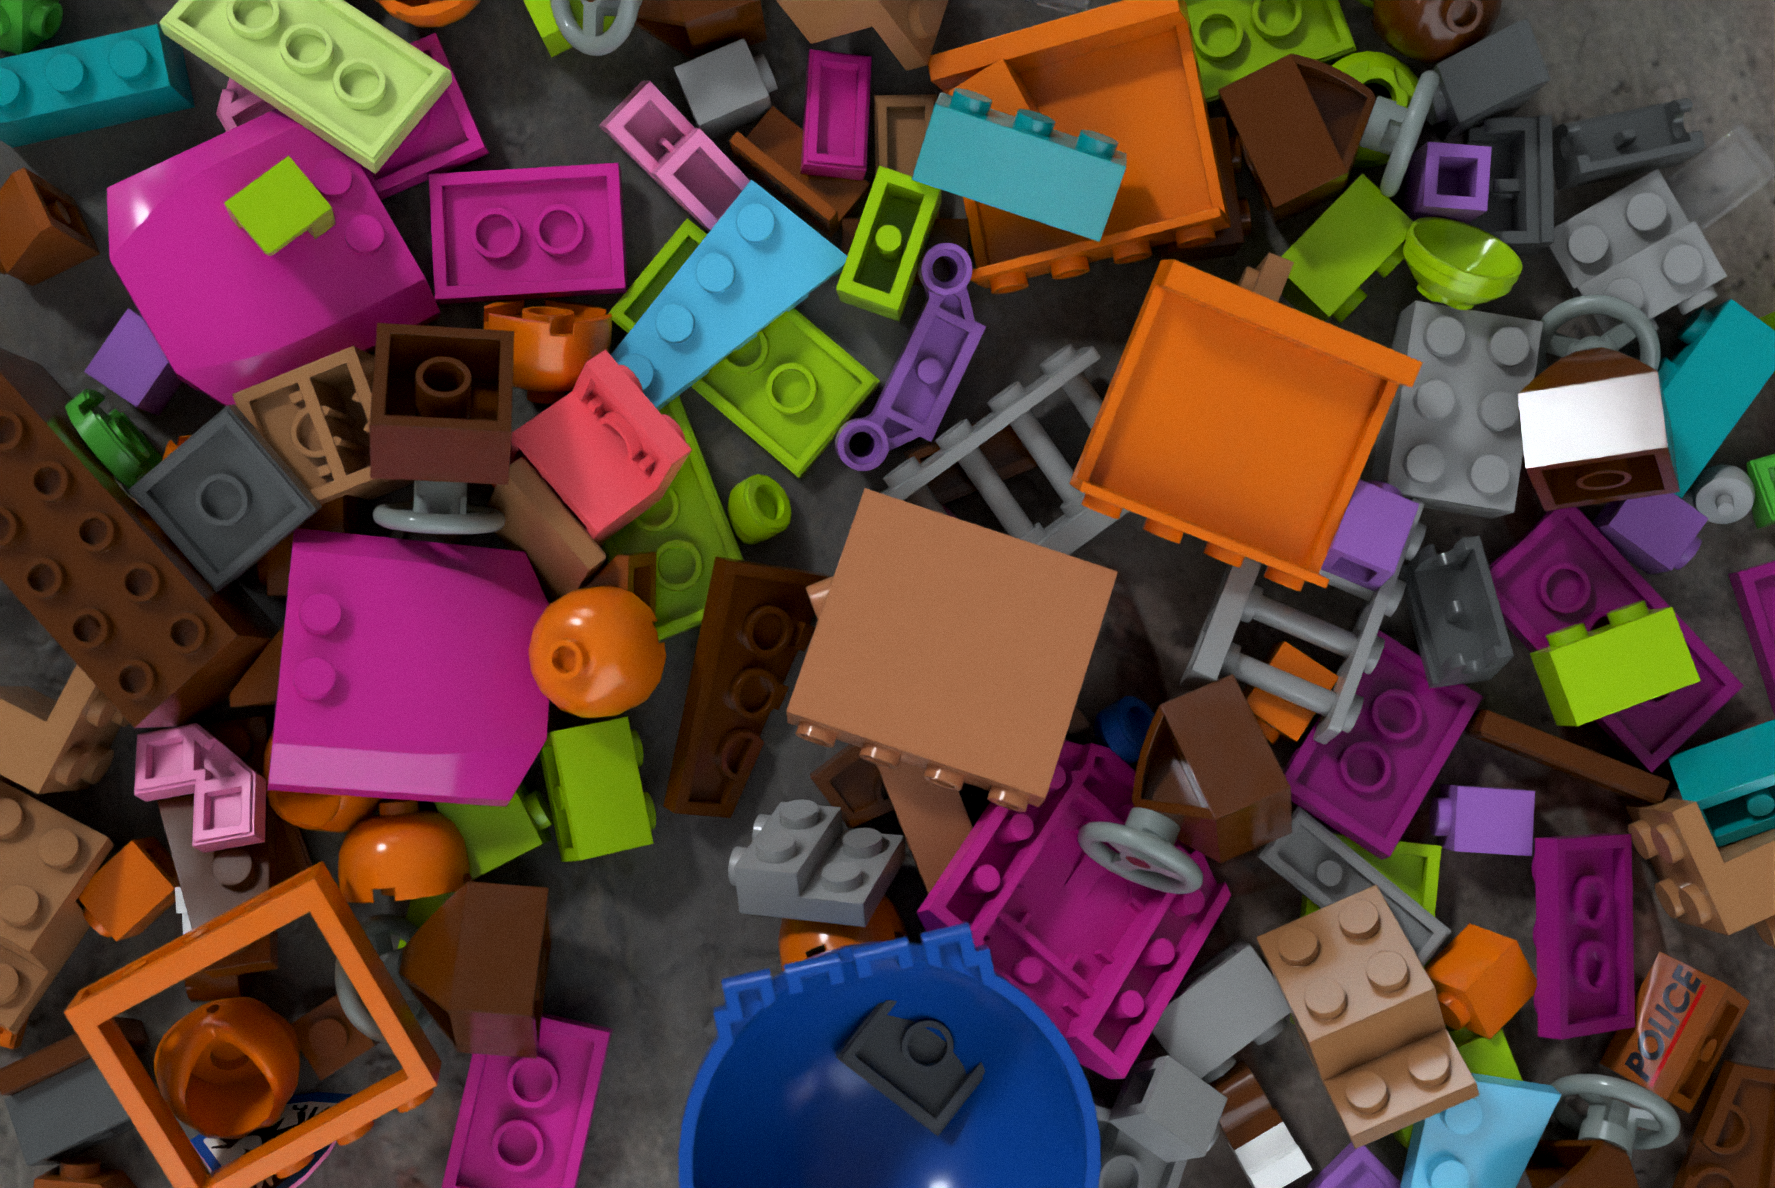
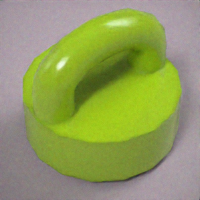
M756 474L738 483L732 489L728 498L727 510L730 524L736 536L745 544L754 545L770 539L784 531L790 524L792 514L790 501L784 489L775 480L766 475Z

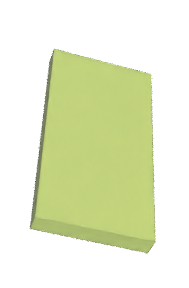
M179 0L159 22L164 35L375 174L452 83L451 70L344 0Z

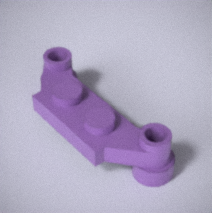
M940 243L929 247L922 254L918 263V275L924 286L926 299L880 397L870 415L846 422L837 433L835 439L837 455L844 464L854 470L869 471L878 467L885 460L888 451L918 437H922L930 442L932 441L983 335L986 326L975 321L967 289L973 271L972 261L968 253L959 245ZM939 257L944 258L950 265V275L943 282L937 280L932 272L933 264ZM866 432L869 437L867 449L859 454L852 453L849 448L851 437L855 433Z

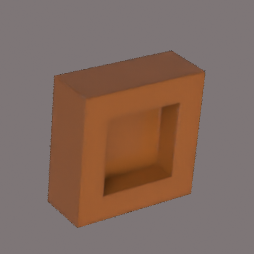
M337 994L291 1023L298 1036L300 1049L320 1081L380 1043L362 1034L350 1022L341 1007Z

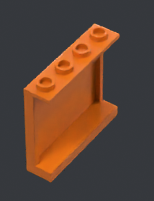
M1122 0L930 56L928 69L931 82L945 94H948V91L1003 58L1020 73L1040 113L1055 121L1054 130L1079 137L1081 130L1098 132L1115 139L1118 142L1116 150L1127 153V166L1100 242L963 197L976 264L970 281L985 289L990 288L992 294H1007L1023 290L1029 286L1028 278L1051 273L1053 279L1077 277L1090 271L1089 263L1113 257L1115 264L1141 261L1152 256L1151 247L1175 241L1178 248L1205 245L1216 240L1215 231L1231 228L1185 0Z
M1161 260L1069 484L1077 490L1086 493L1081 505L1114 519H1119L1124 508L1146 517L1142 529L1159 537L1180 544L1183 534L1187 533L1207 541L1203 553L1222 562L1240 568L1244 558L1247 557L1267 565L1263 577L1301 592L1305 581H1308L1326 589L1330 579L1319 574L1328 549L1347 509L1399 385L1412 388L1423 362L1177 260Z

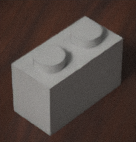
M1238 938L1182 979L1152 1030V1034L1168 1056L1204 1082L1210 1083L1220 1078L1234 1066L1236 1060L1233 1055L1252 1041L1256 1045L1264 1044L1282 1032L1288 1025L1284 1017L1291 1012L1275 978L1252 946Z

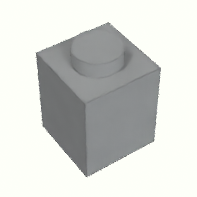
M745 38L674 67L680 88L695 123L710 139L763 118L771 108L768 93L778 89L765 55L762 53L752 57Z
M1167 1055L1135 1063L1131 1066L1107 1121L1166 1163L1205 1157L1206 1152L1212 1148L1219 1136L1221 1128L1219 1120L1228 1098Z

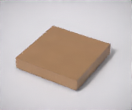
M521 457L509 466L508 485H496L487 507L498 509L504 514L506 518L505 525L495 533L509 550L526 552L542 589L554 602L573 590L585 588L593 580L605 561L606 554L526 459L523 460Z

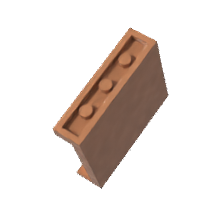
M865 488L786 710L787 721L789 724L798 726L795 735L808 742L833 748L837 739L861 747L859 757L873 764L897 769L899 762L902 761L925 769L923 778L933 784L960 791L965 782L989 790L988 801L1010 810L1026 812L1028 804L1040 807L1046 799L1118 571Z

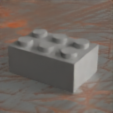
M1416 300L1398 313L1392 350L1419 360L1423 364L1412 388L1399 385L1378 434L1371 480L1382 481L1395 486L1406 499L1410 500L1414 497L1424 501L1425 505L1423 508L1488 519L1514 513L1524 451L1518 393L1535 378L1543 322L1470 309L1456 310L1451 306Z

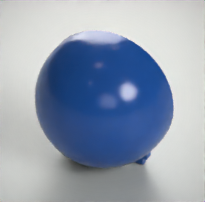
M967 922L920 933L922 944L910 943L907 937H902L889 941L847 945L816 954L803 961L785 964L784 971L773 978L770 968L721 979L726 1005L713 1007L718 1034L707 1049L688 1093L682 1117L678 1151L679 1187L1099 1188L1101 1146L1097 1113L1083 1070L1062 1033L1046 1013L1024 991L994 971L990 949L987 945L974 946L971 929ZM886 1000L897 1001L887 1015L911 1021L931 1019L943 1024L953 1038V1052L963 1064L966 1074L973 1070L980 1062L983 1064L985 1073L982 1075V1081L939 1136H936L836 1058L835 1052L854 1029L879 1003H884ZM925 1027L946 1042L945 1036L938 1029Z

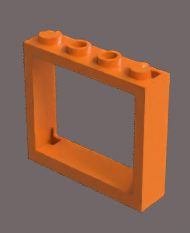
M323 861L79 990L64 1011L65 1016L174 1188H254L253 1185L275 1173L279 1179L291 1176L309 1164L314 1158V1152L334 1141L339 1146L347 1145L366 1134L373 1127V1120L395 1108H397L399 1113L408 1112L424 1103L433 1094V1088L438 1084L442 1063ZM310 912L403 1069L210 1173L113 1017Z

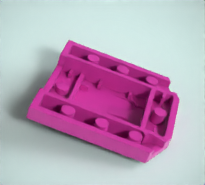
M278 109L267 112L107 187L109 259L112 267L177 378L196 391L200 390L224 407L232 404L236 405L232 395L236 392L351 346H355L368 353L375 351L377 323L424 326L440 317L439 307L424 274L360 164ZM290 156L332 207L336 225L317 239H314L309 231L306 230L277 253L268 256L260 249L244 228L239 229L232 221L224 202L284 158Z
M297 528L293 533L268 790L507 807L545 744L548 729L549 699L543 695L531 673L528 650L534 625L549 603L526 552Z
M1064 740L1046 799L1042 805L1036 807L1028 804L1026 812H1019L990 802L916 913L926 932L968 922L974 946H988L994 971L1024 991L1046 1013L1066 1039L1079 1064L1110 1080L1124 1079L1226 906L1231 893L1226 882L1217 884L1204 856L1205 854L1177 839L1174 846L1194 860L1203 874L1201 887L1193 893L1173 894L1151 889L1127 880L1092 860L1080 847L1077 838L1078 832L1082 826L1090 822L1102 821L1125 825L1133 808L1132 794L1136 771L1108 747L1094 743L1081 745ZM1102 842V843H1104L1106 846H1108L1110 849H1112L1113 851H1115V852H1117V853H1120V852H1119L1118 850H1116L1113 846H1111L1108 842Z

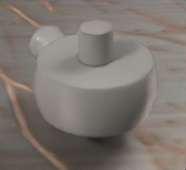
M1716 465L1700 473L1694 481L1692 490H1687L1681 499L1708 518L1707 521L1716 524H1728L1742 519L1749 513L1755 499V486L1747 473L1742 469L1732 465Z

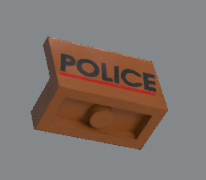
M772 106L747 137H744L737 131L729 140L734 160L828 236L832 237L842 225V218L847 219L870 191V183L865 179L861 181L800 174L803 130Z
M1659 952L1635 996V1027L1616 1031L1600 1064L1632 1082L1651 1090L1667 1102L1690 1114L1750 1001L1728 984Z

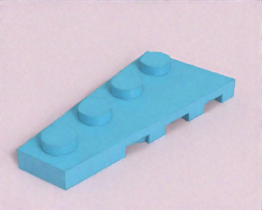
M751 179L613 351L611 356L619 365L628 367L637 376L643 393L659 411L708 374L709 370L735 350L738 351L758 336L757 333L771 322L808 298L813 290L832 276L835 277L842 272L847 255Z
M1471 1073L1476 1081L1479 1096L1413 1124L1400 1188H1516L1562 1094L1552 1085Z

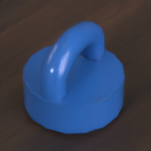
M1125 696L1101 710L1095 718L1094 733L1097 744L1110 748L1128 765L1137 763L1147 731L1155 714L1145 702L1134 696Z

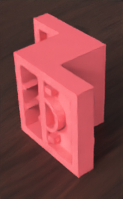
M605 349L585 363L572 392L512 432L510 465L521 457L523 460L526 459L601 548L607 539L662 499L692 449L686 443L684 433L677 422L670 416L661 414L645 396L637 376L628 367L619 365Z

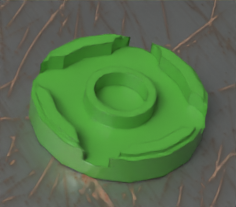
M84 389L66 404L65 408L68 417L96 457L118 480L130 489L157 466L163 458L124 412L120 413L115 408L107 414L98 406L105 400V396L95 390Z

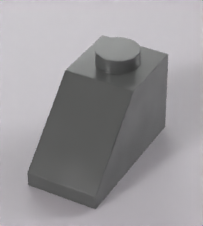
M1528 18L1518 21L1436 64L1432 70L1437 72L1440 81L1426 119L1431 125H1437L1441 138L1444 140L1464 133L1469 128L1484 126L1485 119L1512 116L1549 82L1551 78Z

